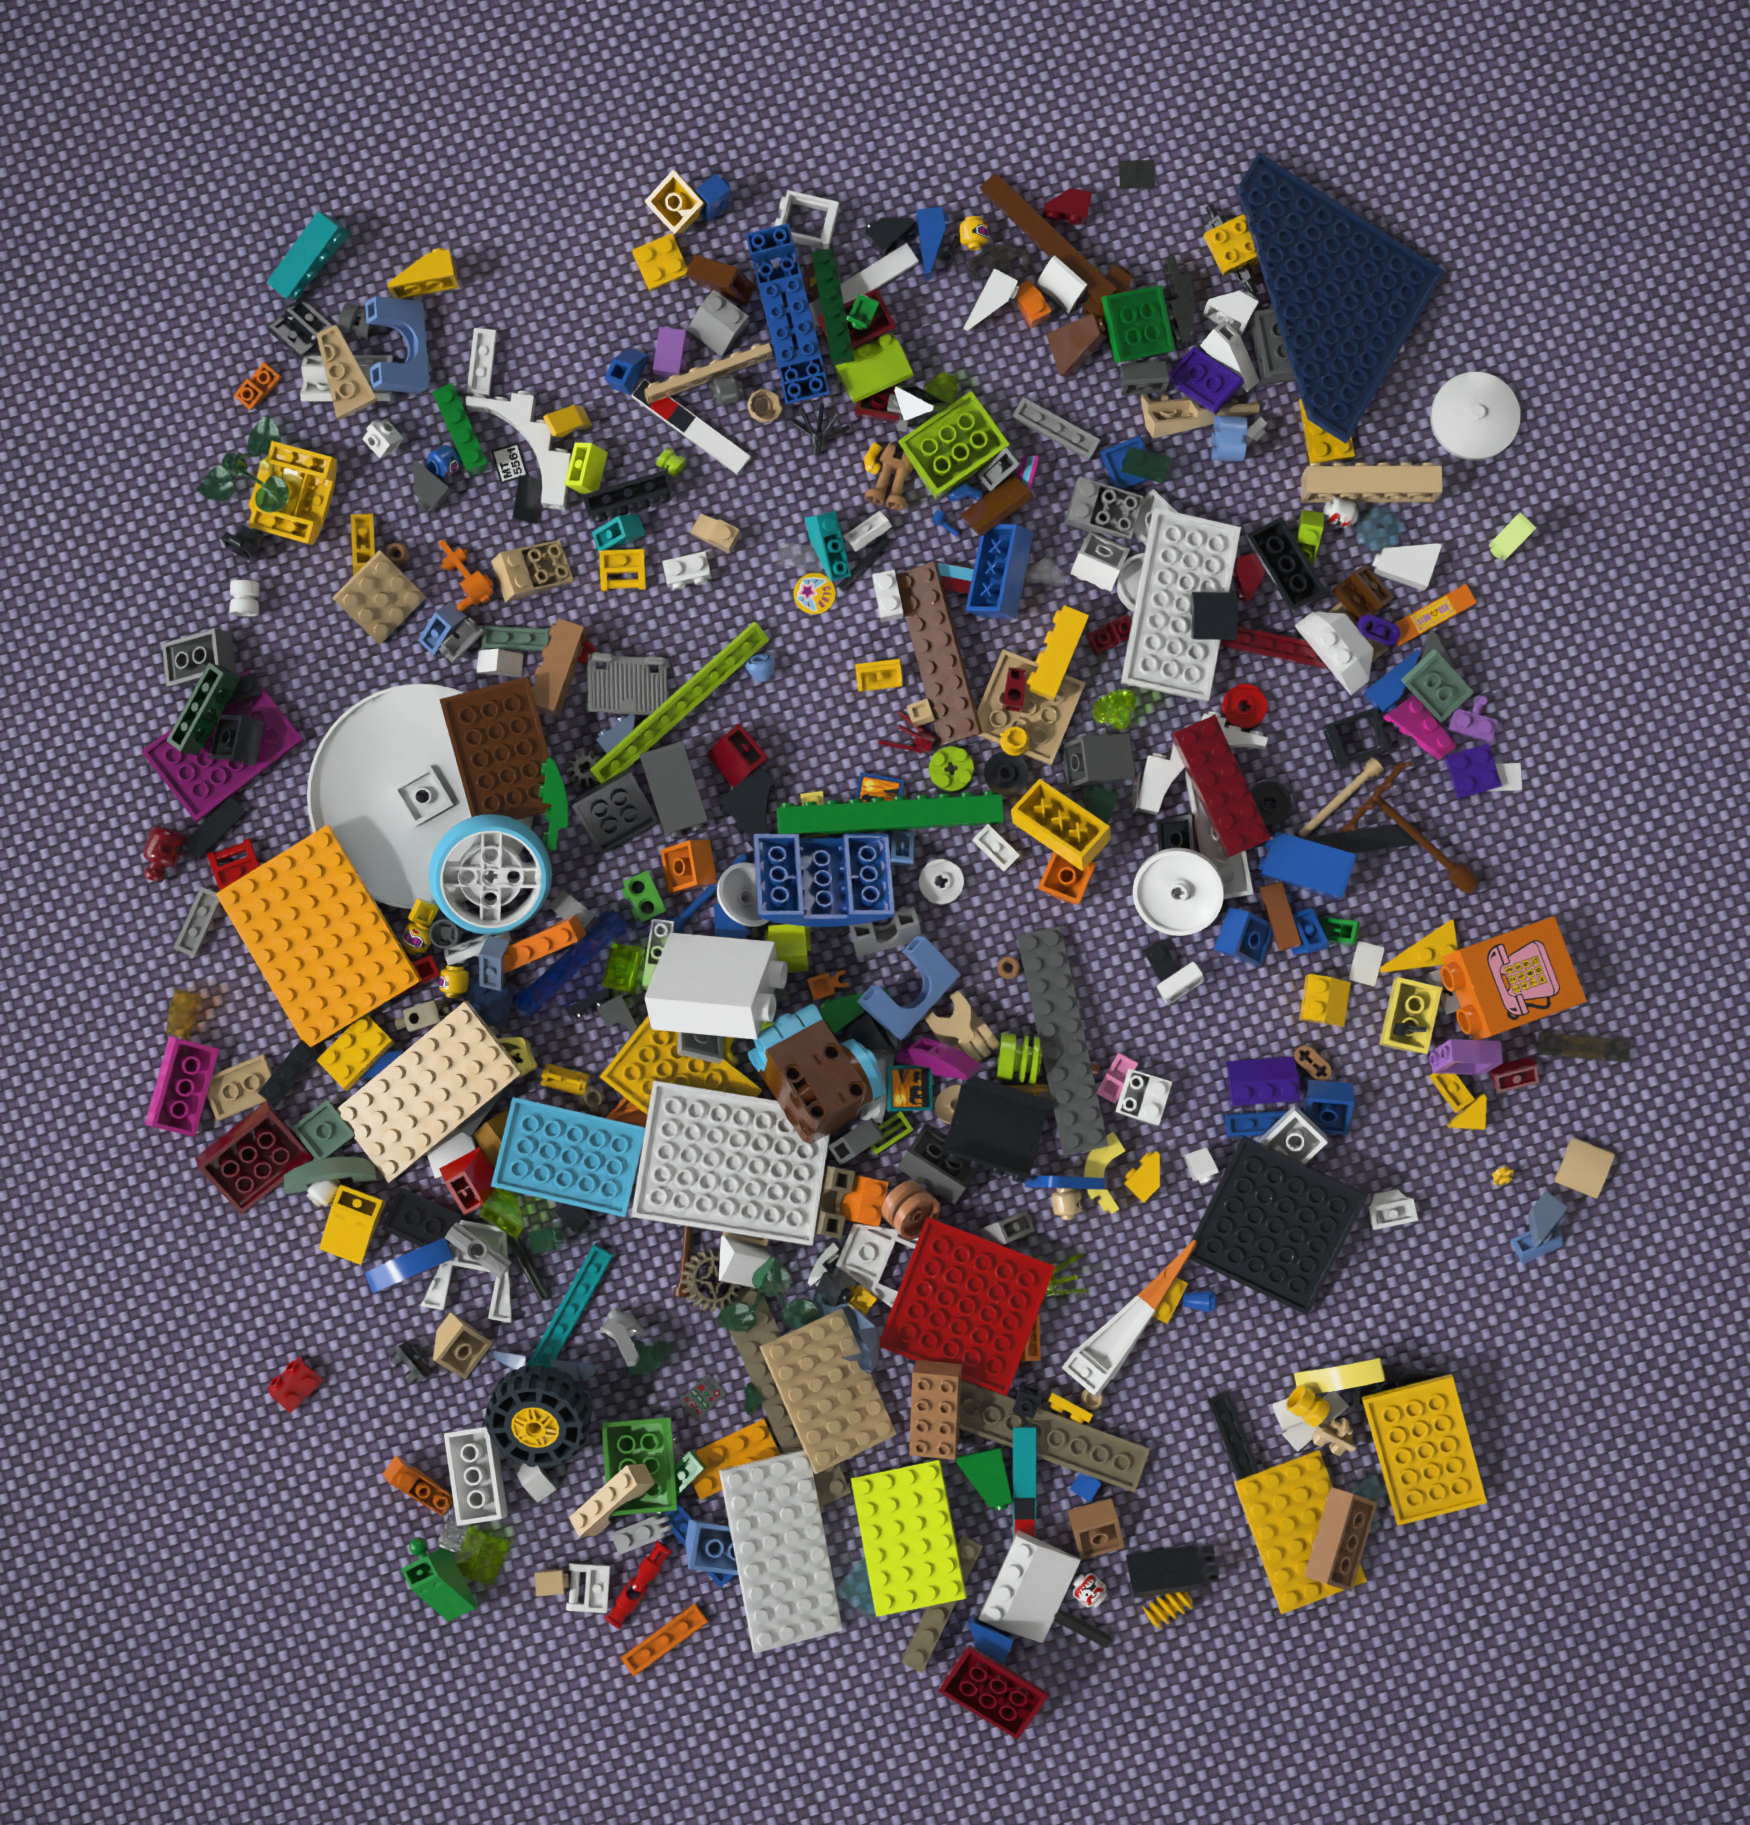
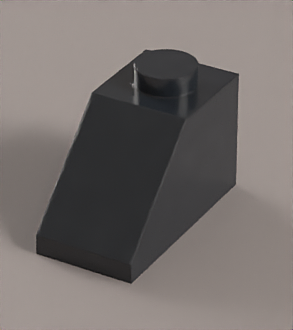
M881 217L878 221L873 220L865 228V239L884 257L915 229V221L913 218Z
M868 1013L847 1029L851 1036L849 1039H854L872 1053L893 1056L898 1054L886 1031Z

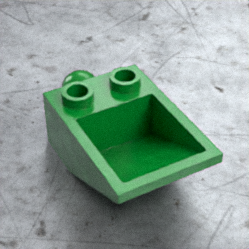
M422 1537L412 1539L409 1544V1550L413 1555L418 1556L419 1559L401 1568L411 1590L447 1621L476 1609L478 1605L448 1546L445 1545L427 1554L428 1545L426 1540Z

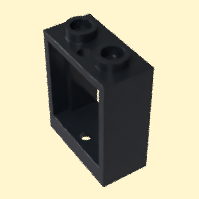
M1376 707L1323 726L1322 731L1337 770L1365 761L1371 757L1385 754L1391 750V737L1388 732L1385 733L1382 726L1384 724L1381 712H1377ZM1369 718L1380 748L1347 759L1336 729Z

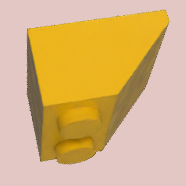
M673 170L645 200V203L674 234L684 233L698 218L705 203L676 170Z
M1315 974L1306 975L1299 1020L1344 1027L1351 983L1333 977Z

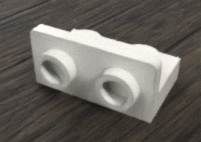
M705 551L662 561L668 589L680 590L685 588L686 584L695 583V585L707 583L708 579H712Z

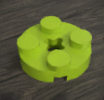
M953 746L938 750L932 756L929 764V776L932 782L947 792H956L963 789L970 782L974 771L972 759L966 751ZM949 763L958 768V770L954 771V775L945 772V768L948 767Z

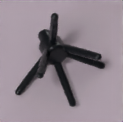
M820 403L817 430H813L803 408L800 409V412L808 430L796 421L790 420L792 425L810 437V443L813 444V455H821L822 445H825L826 439L850 429V426L847 425L828 433L840 416V413L836 412L825 430L822 431L824 403Z

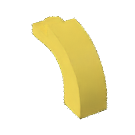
M1114 1132L1106 1136L1108 1147L1089 1152L1084 1165L1083 1177L1104 1178V1171L1108 1163L1125 1152ZM1086 1189L1090 1200L1097 1196L1100 1197V1200L1097 1202L1104 1213L1108 1211L1110 1214H1113L1119 1210L1108 1190Z

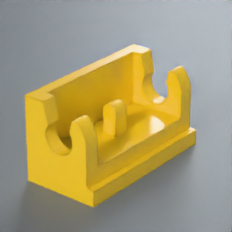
M900 659L855 664L858 692L903 687Z

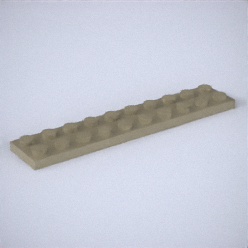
M747 1287L736 1292L737 1298L729 1296L732 1304L724 1303L725 1308L720 1311L783 1453L802 1450L803 1446L759 1347L782 1336L761 1287L758 1289ZM839 1463L817 1474L813 1472L819 1507L851 1493Z
M961 1380L960 1429L1013 1448V1426H1036V1457L1135 1493L1150 1448L1040 1408L1037 1409L1035 1417L1030 1419L1012 1411L1016 1399Z

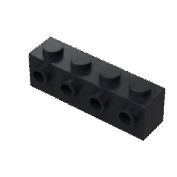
M668 469L582 495L590 522L595 521V523L604 522L612 515H626L629 513V510L638 508V510L647 509L651 506L650 504L658 501L660 504L667 503L672 500V497L676 496Z

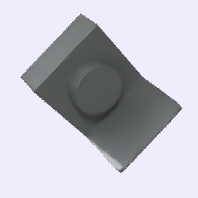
M1007 446L977 475L991 492L1009 476L1015 475L1021 466V462Z

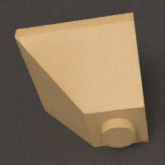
M450 1312L436 1331L433 1360L461 1378L466 1379L493 1343L467 1322Z

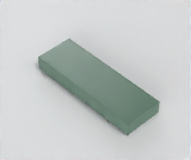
M483 626L484 632L482 633L481 648L543 652L545 644L549 645L550 629Z

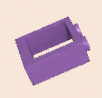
M1450 1039L1430 1051L1429 1057L1432 1073L1483 1075L1503 1063L1500 1041Z

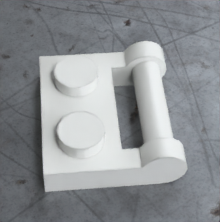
M569 1563L571 1577L569 1602L566 1603L567 1611L608 1612L611 1565ZM580 1572H586L584 1604L578 1603Z

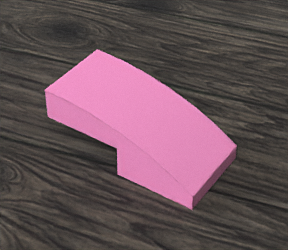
M1118 1052L1101 1082L1097 1094L1116 1104L1120 1098L1128 1068L1135 1070L1138 1062Z

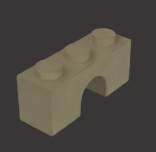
M831 1166L824 1167L815 1234L841 1239L846 1216L841 1215L840 1204L845 1194H851L855 1171Z

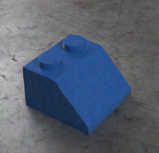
M1229 907L1214 950L1233 959L1261 968L1273 934L1271 925L1266 920L1248 911Z
M1307 1080L1303 1113L1324 1133L1348 1135L1354 1107L1353 1083Z
M969 1616L968 1624L978 1650L1004 1665L1014 1641L1012 1634Z

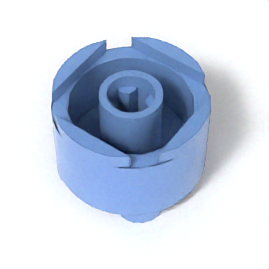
M1215 415L1214 429L1216 430L1211 433V445H1215V447H1212L1211 460L1244 461L1247 418Z

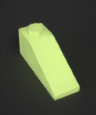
M1519 513L1488 545L1491 548V553L1496 558H1502L1505 561L1536 527L1523 514Z

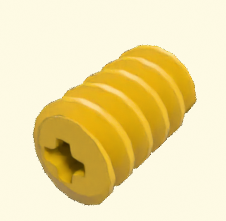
M1187 1591L1173 1593V1595L1164 1594L1165 1600L1157 1596V1605L1152 1601L1148 1602L1149 1610L1142 1606L1153 1626L1161 1630V1621L1169 1625V1616L1177 1620V1611L1185 1615V1606L1191 1610L1193 1609L1192 1599Z

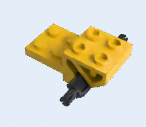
M1214 204L1207 206L1205 210L1211 218V221L1208 223L1211 230L1205 232L1203 238L1223 276L1234 274L1240 285L1245 284L1249 293L1252 295L1256 294L1258 290L1252 280L1255 278V274L1251 267L1259 264V260L1245 215L1242 214L1227 222L1224 215H1218Z

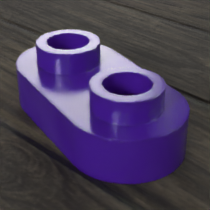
M1366 614L1358 621L1357 627L1361 634L1385 645H1392L1400 637V629L1396 624L1376 615ZM1389 629L1388 633L1384 635L1385 630Z

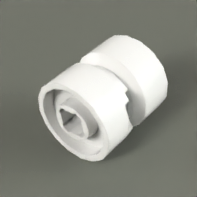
M250 580L231 581L230 595L234 599L230 602L229 613L236 616H258L259 604L255 598L260 596V583Z

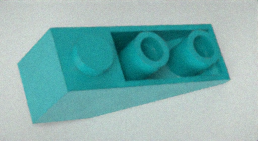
M836 511L804 517L809 539L830 582L850 577L851 573Z

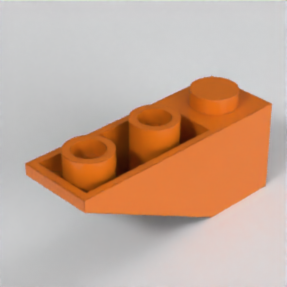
M397 1455L382 1473L389 1484L442 1517L454 1502L453 1495Z

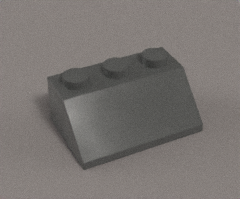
M924 1125L897 1168L955 1204L970 1182L976 1169L970 1168L969 1163L963 1161L960 1164L948 1161V1157L942 1155L946 1138Z

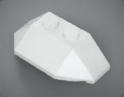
M1311 612L1295 625L1296 629L1350 695L1369 682L1374 648L1346 614Z

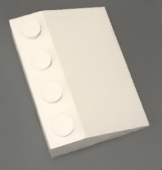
M1018 1530L983 1605L979 1620L998 1629L1043 1643L1055 1618L1054 1615L1061 1605L1081 1559Z

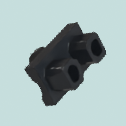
M406 1340L394 1349L395 1353L390 1360L398 1368L405 1363L410 1369L404 1374L409 1384H413L418 1380L421 1381L433 1372L428 1365L430 1360L425 1355L430 1350L427 1346L421 1350L417 1344L412 1346Z

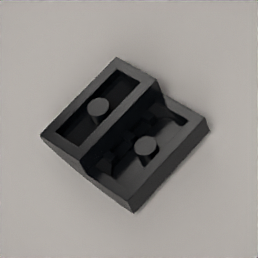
M300 297L285 309L284 315L269 325L268 331L301 360L318 344L316 334L333 325Z
M1192 591L1190 614L1192 615L1191 638L1197 640H1237V593Z

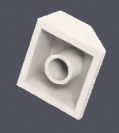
M1236 291L1209 299L1202 316L1217 324H1221L1225 320L1242 336L1259 301L1249 292Z
M1089 531L1070 574L1080 580L1095 584L1100 589L1112 591L1130 549Z

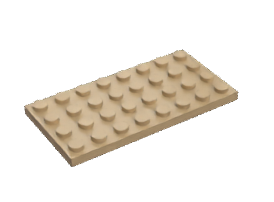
M467 1000L338 1107L336 1111L355 1134V1140L388 1183H390L519 1077L523 1071Z

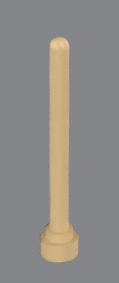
M1371 757L1365 763L1364 771L1299 831V837H1307L1370 777L1373 778L1375 775H1380L1384 771L1381 764Z

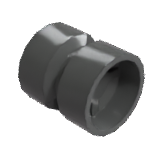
M346 303L339 317L338 329L349 334L355 332L356 336L369 340L375 331L376 325L367 324L366 308L361 311L359 306Z
M448 917L434 922L429 931L430 940L439 948H449L459 943L464 934L463 928L453 923Z

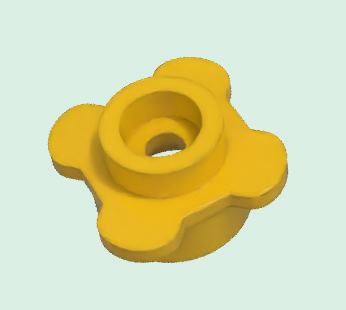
M1504 1166L1493 1172L1494 1186L1498 1184L1504 1186L1513 1180L1512 1177L1515 1171L1510 1170L1508 1166Z

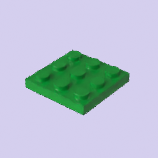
M1162 285L1101 297L1115 363L1176 351Z

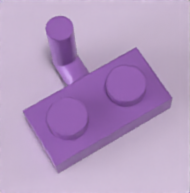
M1481 696L1475 701L1472 713L1458 708L1452 713L1448 731L1491 743L1498 720L1481 715L1482 707L1487 703V698Z

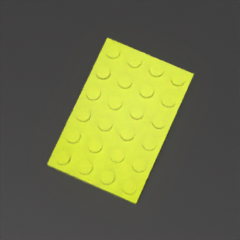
M941 1460L851 1478L876 1617L967 1599Z

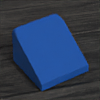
M1079 1472L1070 1490L1091 1502L1102 1482Z

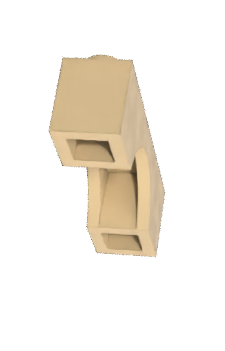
M645 1464L626 1465L569 1517L579 1537L598 1535L611 1523L609 1516L616 1508L627 1501L642 1496L655 1484Z

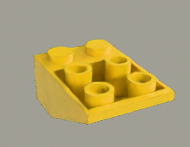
M340 1185L331 1206L319 1249L362 1265L387 1201L349 1186Z

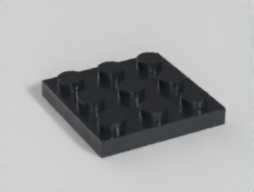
M629 768L569 801L600 855L659 823L658 818Z

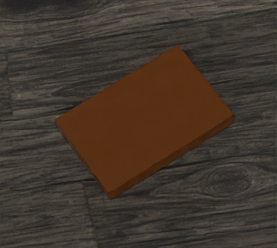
M1012 475L960 514V516L981 537L1032 499L1034 495L1021 481Z

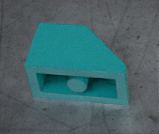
M639 514L620 515L593 531L592 535L599 553V551L612 550L633 543L644 536L645 532Z

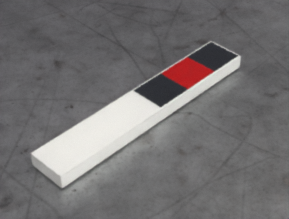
M644 378L631 397L738 475L751 456L671 397L648 404L645 398V389L651 383Z

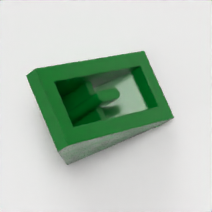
M1322 917L1320 926L1328 942L1348 947L1356 944L1360 922Z

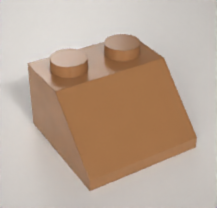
M1111 1498L1067 1511L1081 1560L1125 1548L1119 1520Z

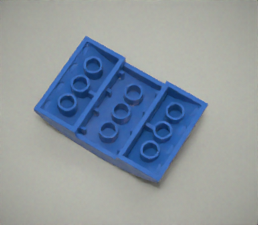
M753 834L759 918L796 926L836 927L879 921L895 915L888 834H843V838H799V834Z

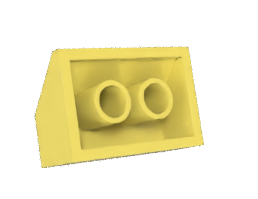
M1400 977L1395 978L1392 984L1379 1045L1403 1051L1428 1054L1442 987ZM1396 1023H1406L1412 1026L1426 1027L1427 1029L1426 1032L1407 1031L1405 1037L1393 1034Z

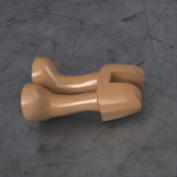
M889 443L879 459L882 469L875 488L866 491L864 498L873 504L883 506L892 470H894L896 474L890 494L886 500V507L894 510H904L906 500L902 497V489L906 475L912 472L913 465L905 452H903L901 460L894 458L897 445Z

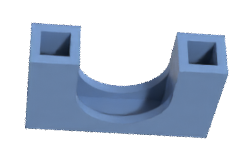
M375 296L366 301L367 324L394 328L403 336L408 348L405 363L380 361L370 367L371 389L416 394L429 389V355L426 348L427 333L424 321L426 313L423 308V302Z
M918 935L902 951L921 973L922 989L918 997L908 1005L899 1006L882 988L871 985L857 1001L892 1038L900 1041L911 1034L912 1028L927 1016V1011L932 1006L940 1002L944 992L952 988L957 982L956 979L961 975L927 938Z

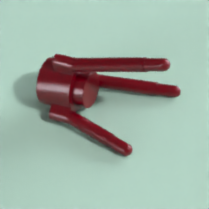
M901 711L897 712L900 717L912 725L911 719ZM899 724L897 725L898 729L915 737L913 744L917 746L884 740L878 741V744L911 750L922 754L923 751L929 753L936 736L931 735V731L924 729L922 726L915 727L919 730L916 733Z

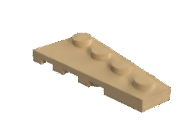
M335 324L316 334L337 421L377 402L376 396L337 325Z

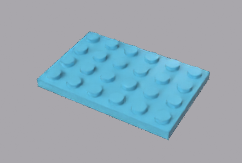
M512 1097L491 1187L625 1217L643 1145L645 1128Z

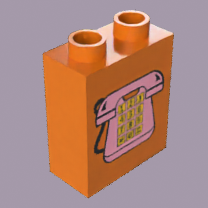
M1555 916L1459 949L1442 957L1445 965L1440 969L1441 979L1449 991H1455L1461 1007L1456 1012L1458 1024L1465 1034H1471L1473 1040H1481L1587 1002Z

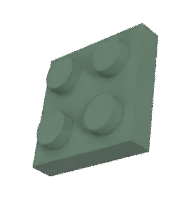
M329 1100L324 1101L291 1127L316 1160L328 1158L355 1136Z

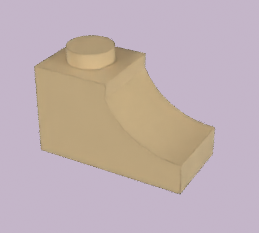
M700 513L690 532L691 535L731 554L740 537V530L702 513Z

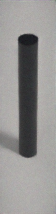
M882 538L850 571L851 576L844 578L837 587L844 592L889 543Z

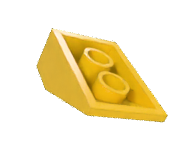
M437 248L431 253H427L387 283L393 298L397 299L460 288L454 259L450 250H445V248Z

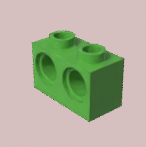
M647 870L623 881L625 887L622 888V892L627 901L631 899L634 908L631 911L636 921L641 919V922L645 924L668 913ZM643 883L645 886L644 891L640 894H635L632 890L634 884ZM645 903H652L654 905L652 913L644 914L642 912V907Z

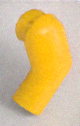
M874 442L865 455L864 464L865 470L868 473L870 471L876 475L881 465L875 461L882 447Z
M723 1036V1059L735 1067L738 1063V1058L733 1055L730 1049L735 1037Z

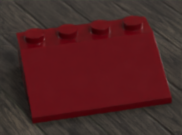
M266 1101L196 1156L195 1160L201 1172L240 1214H243L282 1183L286 1173L306 1164L313 1157L282 1117Z
M970 1644L951 1665L938 1692L1017 1740L1050 1695L1047 1691Z

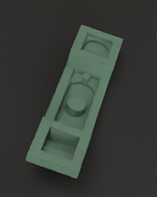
M332 1157L312 1161L296 1167L284 1175L285 1194L308 1191V1184L347 1177H352L353 1183L376 1180L375 1164L370 1159L360 1157Z

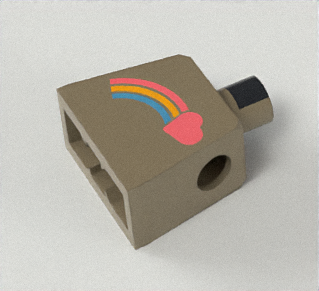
M433 1000L403 1010L404 1016L395 1019V1026L399 1032L408 1030V1032L418 1033L432 1029L450 1014L448 1002Z

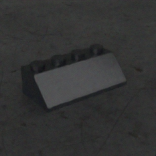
M1282 517L1245 535L1291 612L1301 611L1316 603L1328 593Z

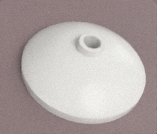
M738 863L729 867L721 875L717 885V896L722 909L731 919L745 926L757 927L769 923V920L758 917L755 864Z

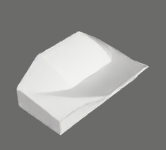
M1398 1189L1374 1194L1372 1204L1368 1207L1372 1230L1418 1221L1414 1199L1404 1196Z

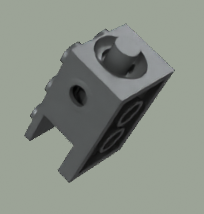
M1272 304L1267 305L1265 310L1253 312L1249 321L1262 385L1295 380Z

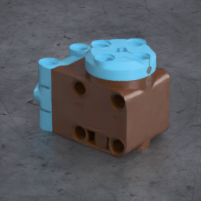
M810 1004L794 1014L787 1013L776 1019L772 1026L760 1031L758 1039H753L756 1048L748 1052L751 1063L762 1076L788 1121L792 1124L799 1137L806 1143H814L855 1120L861 1108L879 1099L887 1092L873 1053L854 1039L847 1040L839 1045L814 1004Z

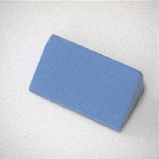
M1555 1226L1550 1230L1554 1234L1546 1244L1541 1242L1538 1247L1533 1245L1531 1230L1510 1240L1522 1265L1563 1245L1562 1237Z

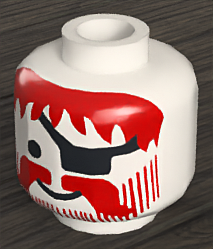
M1336 496L1331 502L1328 501L1326 503L1323 513L1326 515V520L1329 524L1348 528L1356 522L1359 509L1356 508L1354 501Z
M1089 1573L1086 1576L1080 1574L1073 1582L1075 1586L1073 1596L1087 1608L1092 1606L1096 1608L1107 1596L1105 1593L1106 1585L1093 1573Z

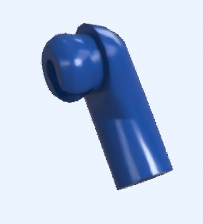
M961 483L949 491L948 497L954 502L966 497L979 501L983 491L967 483Z

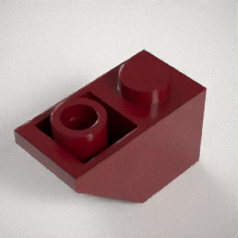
M1069 188L1044 205L1043 216L1052 221L1067 220L1073 225L1086 224L1092 192Z
M1256 553L1235 558L1232 579L1236 578L1238 585L1235 588L1238 600H1242L1243 605H1247L1266 573Z

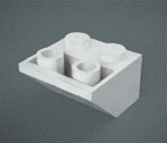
M1128 1068L1115 1112L1144 1123L1159 1126L1172 1082Z

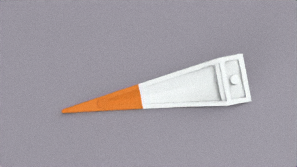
M1193 1240L1133 1300L1080 1345L1063 1365L1062 1369L1094 1396L1098 1397L1109 1381L1116 1376L1194 1250L1197 1241Z

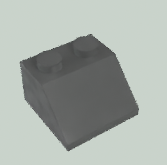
M1150 359L1146 363H1138L1136 360H1130L1121 364L1119 369L1121 396L1162 394L1166 392L1169 376L1165 361L1160 362L1159 359Z

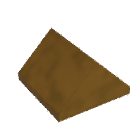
M508 1109L487 1121L472 1135L474 1142L481 1148L494 1169L509 1114Z

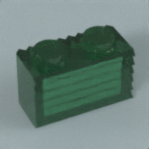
M1129 446L1121 472L1164 484L1171 458L1170 456L1166 457V455L1149 453V451L1145 452L1144 449L1140 450V448L1136 449V447L1132 448Z

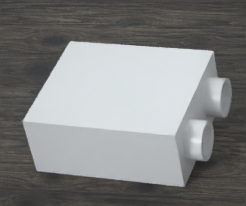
M669 933L644 997L651 1028L653 1030L758 1039L763 1022H772L774 1019L776 998L773 993L775 988L783 989L786 985L787 963L785 961H778L775 943L771 941Z

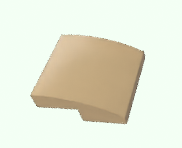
M1571 1137L1554 1181L1597 1199L1615 1154Z

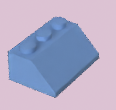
M689 1519L685 1541L688 1569L738 1575L729 1524Z

